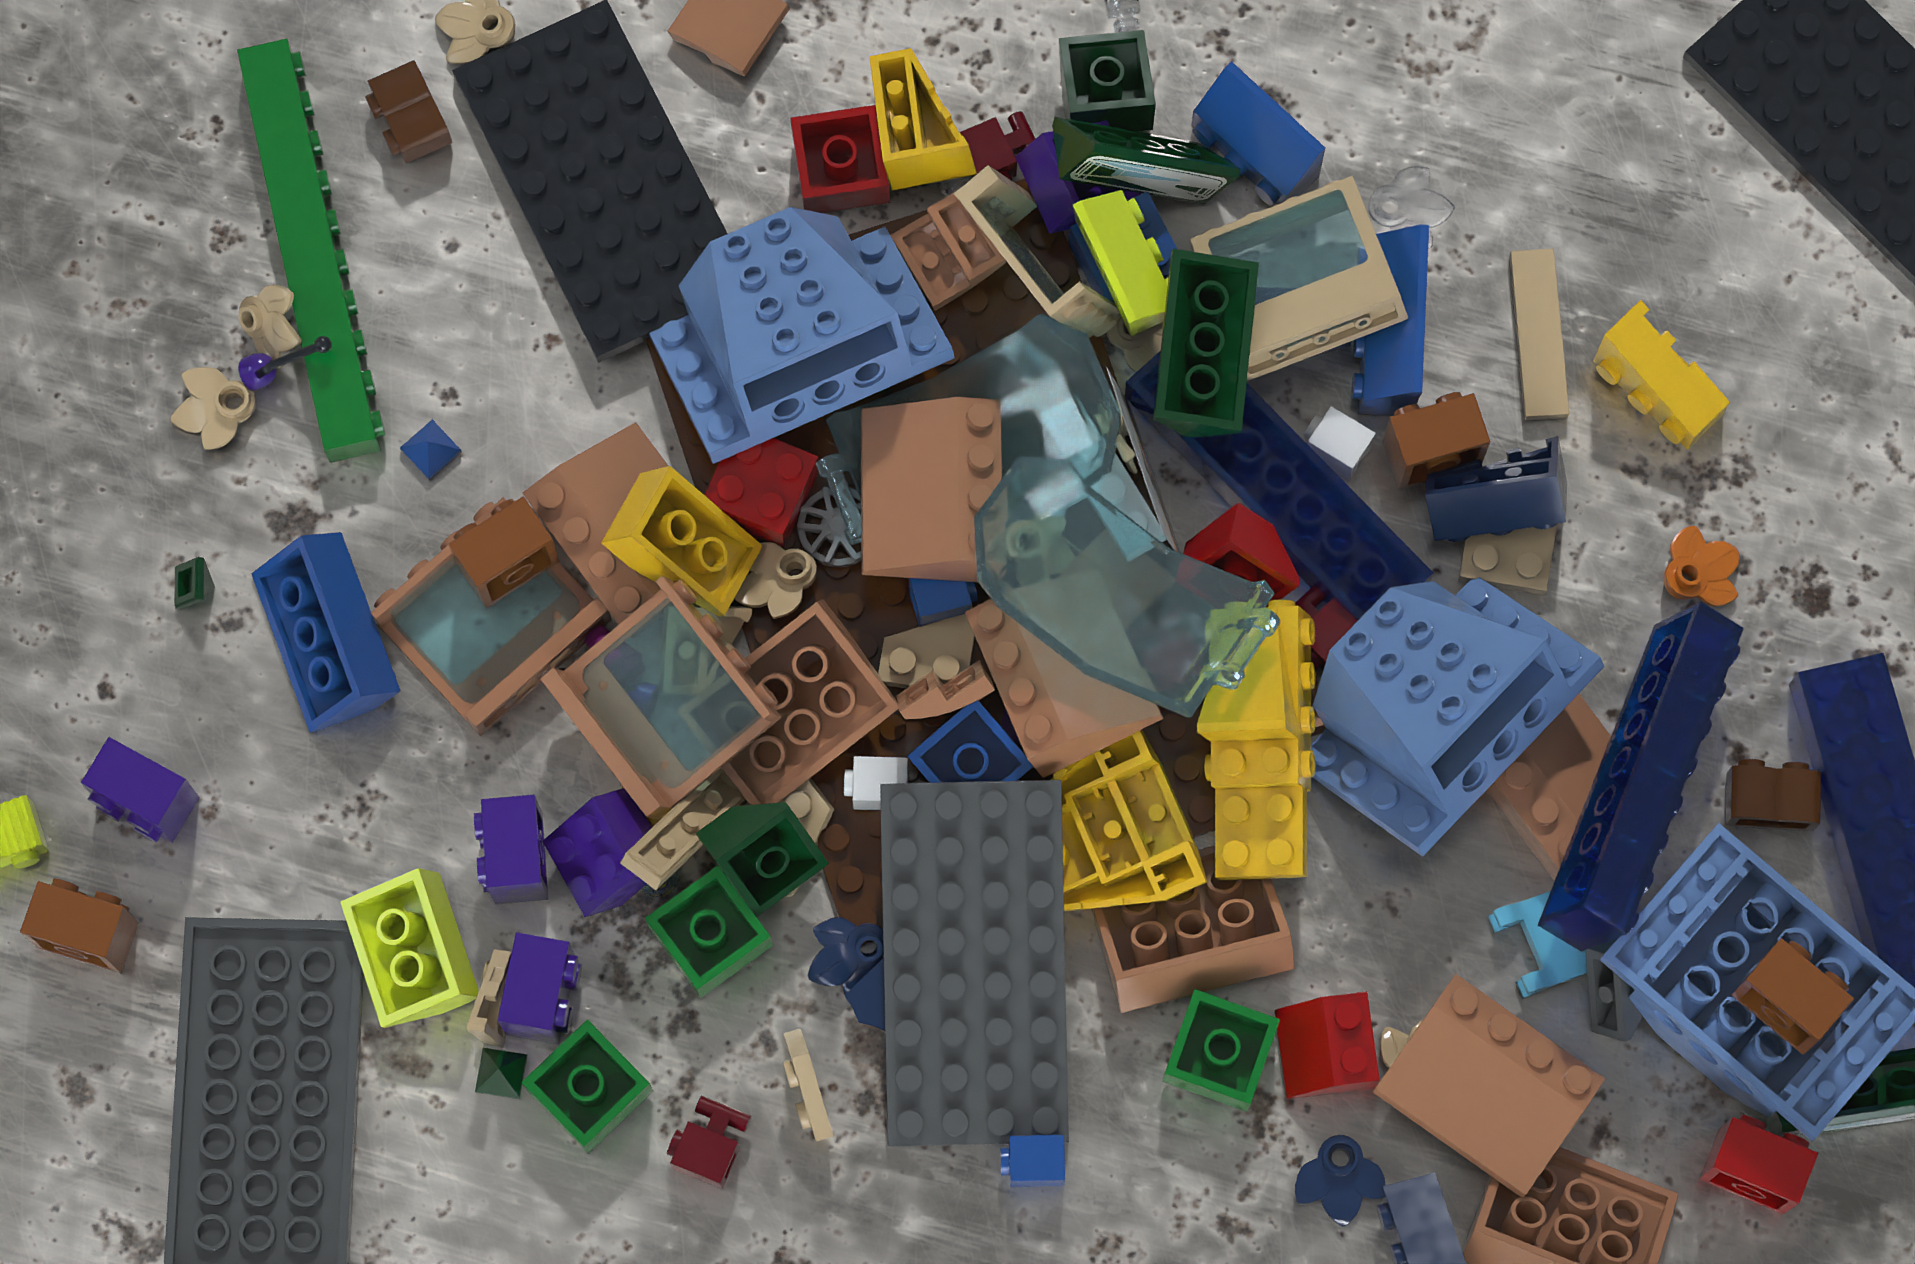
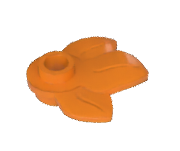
M1695 525L1681 530L1670 544L1672 561L1664 571V585L1667 592L1680 600L1697 597L1710 606H1724L1738 597V592L1727 578L1739 565V550L1725 541H1712L1706 544L1702 533ZM1682 572L1687 574L1692 581L1686 580L1682 576Z

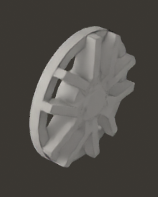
M844 485L823 487L822 490L812 495L800 509L797 523L799 540L804 550L817 562L830 567L851 566L862 560V552L856 553L848 543L853 537L861 542V532L859 531L861 529V520L855 521L854 515L861 512V492ZM842 494L841 508L831 507L830 495ZM847 495L856 498L860 503L847 509ZM824 498L826 511L813 508L812 506ZM807 514L822 519L821 524L805 523ZM805 532L820 534L812 546L808 542ZM825 540L832 544L826 557L817 552ZM840 545L850 556L843 559L833 558Z

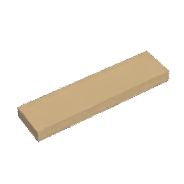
M1554 248L1511 251L1509 260L1524 421L1568 418L1570 413Z
M721 768L685 799L681 800L625 853L620 864L657 890L703 845L695 834L730 807L744 806L748 801Z

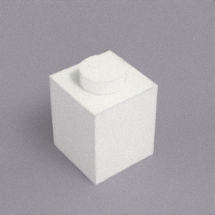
M1331 406L1324 417L1317 414L1304 434V437L1309 439L1305 454L1350 481L1372 447L1376 433Z
M854 756L853 770L845 769L844 796H853V809L881 810L880 784L908 783V758Z

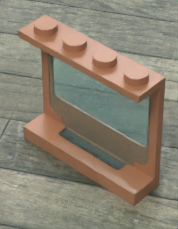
M502 497L496 504L493 502L485 504L474 515V523L479 525L490 518L492 510L500 503L506 501V499ZM455 531L444 540L440 546L442 551L430 561L424 559L410 570L407 575L409 580L397 590L391 588L384 592L374 603L375 609L371 612V615L378 627L476 733L482 736L542 683L540 680L542 676L553 667H560L585 645L584 640L591 630L600 625L606 626L612 619L609 610L598 597L593 599L559 562L486 609L458 568L449 547V543L455 540L453 538L457 532Z
M664 576L656 580V583L661 588L656 594L563 671L553 667L540 678L646 817L660 820L681 800L685 799L782 718L774 708L778 701L773 693L762 682L756 686L746 673L751 669L747 660L737 649L733 648L729 651L720 640V637L724 634L721 627L709 614L706 613L702 617L694 607L693 603L697 598L691 589L681 579L675 583V581Z

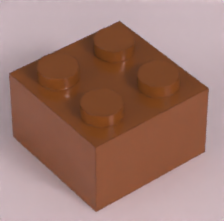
M1460 392L1443 395L1436 400V404L1420 408L1418 404H1411L1399 408L1394 412V416L1389 418L1382 441L1398 490L1425 483L1427 474L1478 459L1483 463L1491 442L1475 394L1462 396Z
M524 496L516 501L508 499L500 503L492 510L490 518L479 525L470 523L464 526L453 536L455 540L449 543L458 568L486 609L560 562L552 537Z
M54 878L51 885L38 881L20 933L38 949L122 973L139 924L129 913L130 908L121 904L122 899L100 891H96L93 898L78 891L79 886L61 879Z
M1780 938L1733 992L1732 996L1804 1055L1824 1036L1854 998L1847 993L1849 987L1840 977L1830 971H1826L1824 974L1810 962L1812 956L1805 948L1794 941L1787 943Z

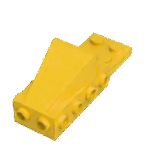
M1272 600L1268 602V607L1252 608V604L1246 602L1226 603L1225 609L1211 610V623H1207L1205 627L1206 647L1208 650H1211V667H1207L1205 670L1207 694L1198 719L1197 733L1211 741V754L1206 755L1204 768L1207 781H1211V786L1215 788V878L1218 880L1307 877V792L1311 791V777H1314L1316 768L1315 755L1311 750V733L1315 731V712L1313 706H1311V689H1314L1315 668L1311 662L1310 647L1315 642V625L1311 616L1299 606H1295V602L1291 600Z

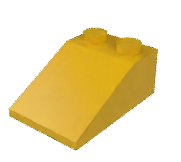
M671 466L639 474L601 542L632 570L654 582L661 576L667 577L675 581V583L681 579L695 594L697 600L694 603L719 617L725 616L763 546Z

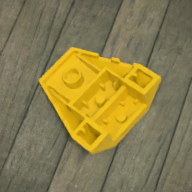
M1142 729L1053 774L1051 780H1061L1064 911L1167 901L1207 882L1197 844L1163 766Z

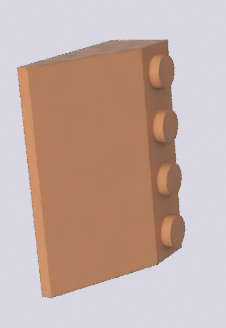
M952 397L862 409V575L993 583L1003 565L1000 400Z
M636 422L560 464L522 492L618 624L661 589L656 582L632 570L601 544L639 474L668 466ZM665 609L636 632L632 638H636L664 617Z
M1097 570L1007 591L965 612L1026 757L1043 778L1163 719Z
M823 599L813 604L745 658L751 666V669L746 673L756 686L762 682L773 693L778 701L774 708L782 718L725 764L722 769L750 805L779 803L899 709L898 702L856 641ZM725 673L678 710V713L711 755L759 715L758 711L728 673Z
M1580 694L1565 707L1487 789L1559 888L1573 881L1668 814Z
M1215 846L1199 849L1207 879L1206 883L1167 901L1092 908L1110 980L1121 1013L1190 996L1193 994L1194 989L1206 992L1295 969L1291 933L1272 880H1218L1215 878Z
M1455 974L1373 1093L1514 1193L1524 1198L1583 1114L1605 1078Z
M1559 1147L1524 1198L1514 1193L1492 1176L1489 1177L1463 1249L1465 1261L1469 1264H1658L1679 1193Z

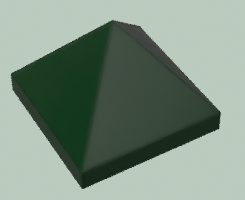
M196 557L175 567V609H183L203 601L215 588L203 557Z
M483 1048L475 1093L520 1099L521 1082L524 1079L528 1055Z

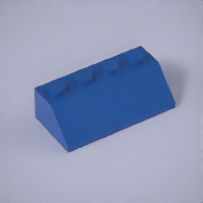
M1420 224L1376 234L1400 293L1408 319L1354 340L1353 357L1360 358V373L1353 374L1351 398L1359 399L1358 414L1394 416V412L1399 408L1417 404L1422 394L1429 225ZM1359 249L1357 265L1367 261L1368 255L1365 249Z
M341 532L301 535L251 573L310 733L373 711L401 692Z

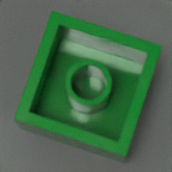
M718 865L645 917L649 930L700 999L773 946L769 933Z
M1194 989L1162 1082L1248 1112L1280 1019Z
M588 1019L521 1082L526 1091L587 1154L653 1092L651 1084Z

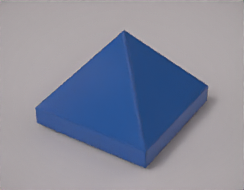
M433 419L400 447V450L429 480L462 452Z

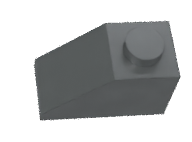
M1621 932L1585 949L1592 1032L1626 1042L1632 1038L1642 1018V1014L1629 999L1634 989L1600 961L1601 957L1623 933Z

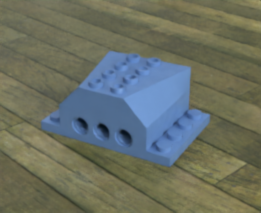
M794 207L784 209L710 241L679 284L688 315L678 320L669 321L661 328L649 333L650 339L713 464L955 358L947 337L886 227L851 241L838 216Z
M1480 577L1471 579L1456 595L1434 581L1390 587L1329 650L1313 703V707L1326 730L1311 744L1316 764L1315 775L1312 778L1423 857L1605 666L1600 656Z
M1720 823L1714 827L1600 959L1601 962L1634 989L1629 999L1661 1039L1727 1095L1767 1117H1770L1777 1111L1811 1141L1817 1138L1915 1022V988ZM1780 938L1787 943L1794 941L1805 948L1812 956L1810 962L1824 974L1826 971H1830L1840 977L1849 987L1847 993L1854 998L1824 1036L1804 1055L1732 996L1733 992Z

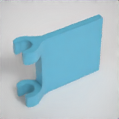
M1601 872L1530 899L1500 907L1488 916L1494 933L1520 923L1539 967V970L1521 977V980L1515 982L1522 999L1587 974L1585 948L1625 931Z

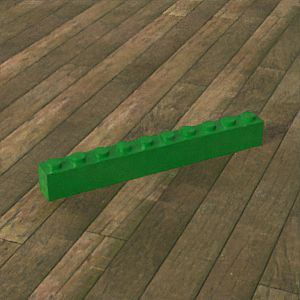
M287 38L237 49L288 287L294 293L292 305L299 337L302 340L301 347L304 348L314 344L315 340L320 336H326L332 342V347L327 353L315 352L304 357L325 454L329 462L332 463L380 452L378 437L385 436L386 434L380 410L372 412L369 396L377 395L371 369L363 371L360 356L367 355L368 352L362 329L354 331L351 316L357 315L359 312L353 289L345 290L342 276L350 274L345 250H337L334 236L341 234L336 210L327 209L325 196L332 195V189L327 170L319 171L316 156L324 154L318 130L310 131L307 117L314 116L315 113L309 90L301 91L299 78L306 76L301 52H292Z

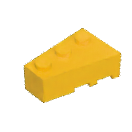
M912 48L869 56L883 163L892 190L977 174L968 143L964 136H961L952 120L951 114L935 92L932 82Z
M1640 300L1604 335L1593 362L1597 364L1596 369L1605 381L1612 385L1617 383L1629 394L1628 400L1637 411L1644 415L1649 413L1661 424L1659 428L1669 441L1674 444L1681 443L1688 450L1724 415L1730 401L1695 361L1688 364L1671 348L1677 340L1668 330L1664 331L1661 335L1644 317L1650 309Z

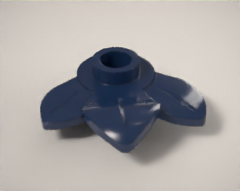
M842 917L829 918L817 924L813 928V932L819 943L824 947L812 960L808 971V978L812 982L823 986H838L842 984L844 995H846L884 958L883 928L873 923H863L856 926ZM866 940H872L877 943L876 949L871 953H864L860 950L861 944Z
M1335 1135L1323 1142L1316 1159L1307 1162L1301 1167L1295 1183V1197L1298 1204H1309L1321 1200L1328 1216L1339 1226L1344 1227L1357 1215L1363 1197L1368 1199L1383 1198V1186H1386L1385 1177L1377 1164L1363 1157L1362 1149L1354 1139L1345 1135ZM1338 1150L1344 1151L1348 1156V1163L1345 1166L1335 1165L1332 1161L1333 1152Z

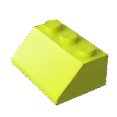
M1119 190L1073 204L1078 227L1130 336L1132 337L1164 322L1168 278L1164 279L1157 265L1164 261L1154 238L1151 237L1145 240L1139 224L1145 222V219L1135 198L1127 201L1123 191Z
M417 868L340 901L381 1027L386 1028L440 1015L476 1000L479 989L439 872Z

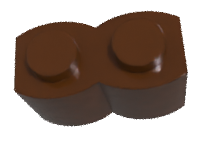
M415 60L368 80L372 93L366 95L365 99L375 120L383 117L389 128L383 131L382 134L392 155L401 153L402 158L407 164L453 143L445 121Z
M1743 759L1739 760L1738 765L1732 766L1726 773L1725 825L1790 831H1814L1820 825L1821 771L1810 770L1809 764L1787 762L1782 764V768L1776 769L1765 767L1763 760Z

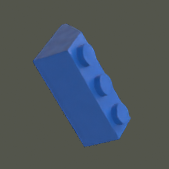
M1231 61L1193 110L1191 126L1193 127L1192 132L1194 136L1205 147L1211 148L1213 146L1224 156V159L1240 168L1239 177L1244 174L1255 185L1254 189L1258 196L1267 204L1273 205L1275 203L1278 205L1291 197L1300 196L1319 178L1326 147Z

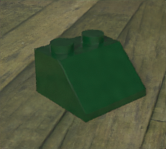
M1144 30L1059 38L1062 102L1066 119L1088 123L1107 120L1110 127L1132 131L1153 130L1156 102Z
M786 802L730 807L695 833L756 917L829 864Z

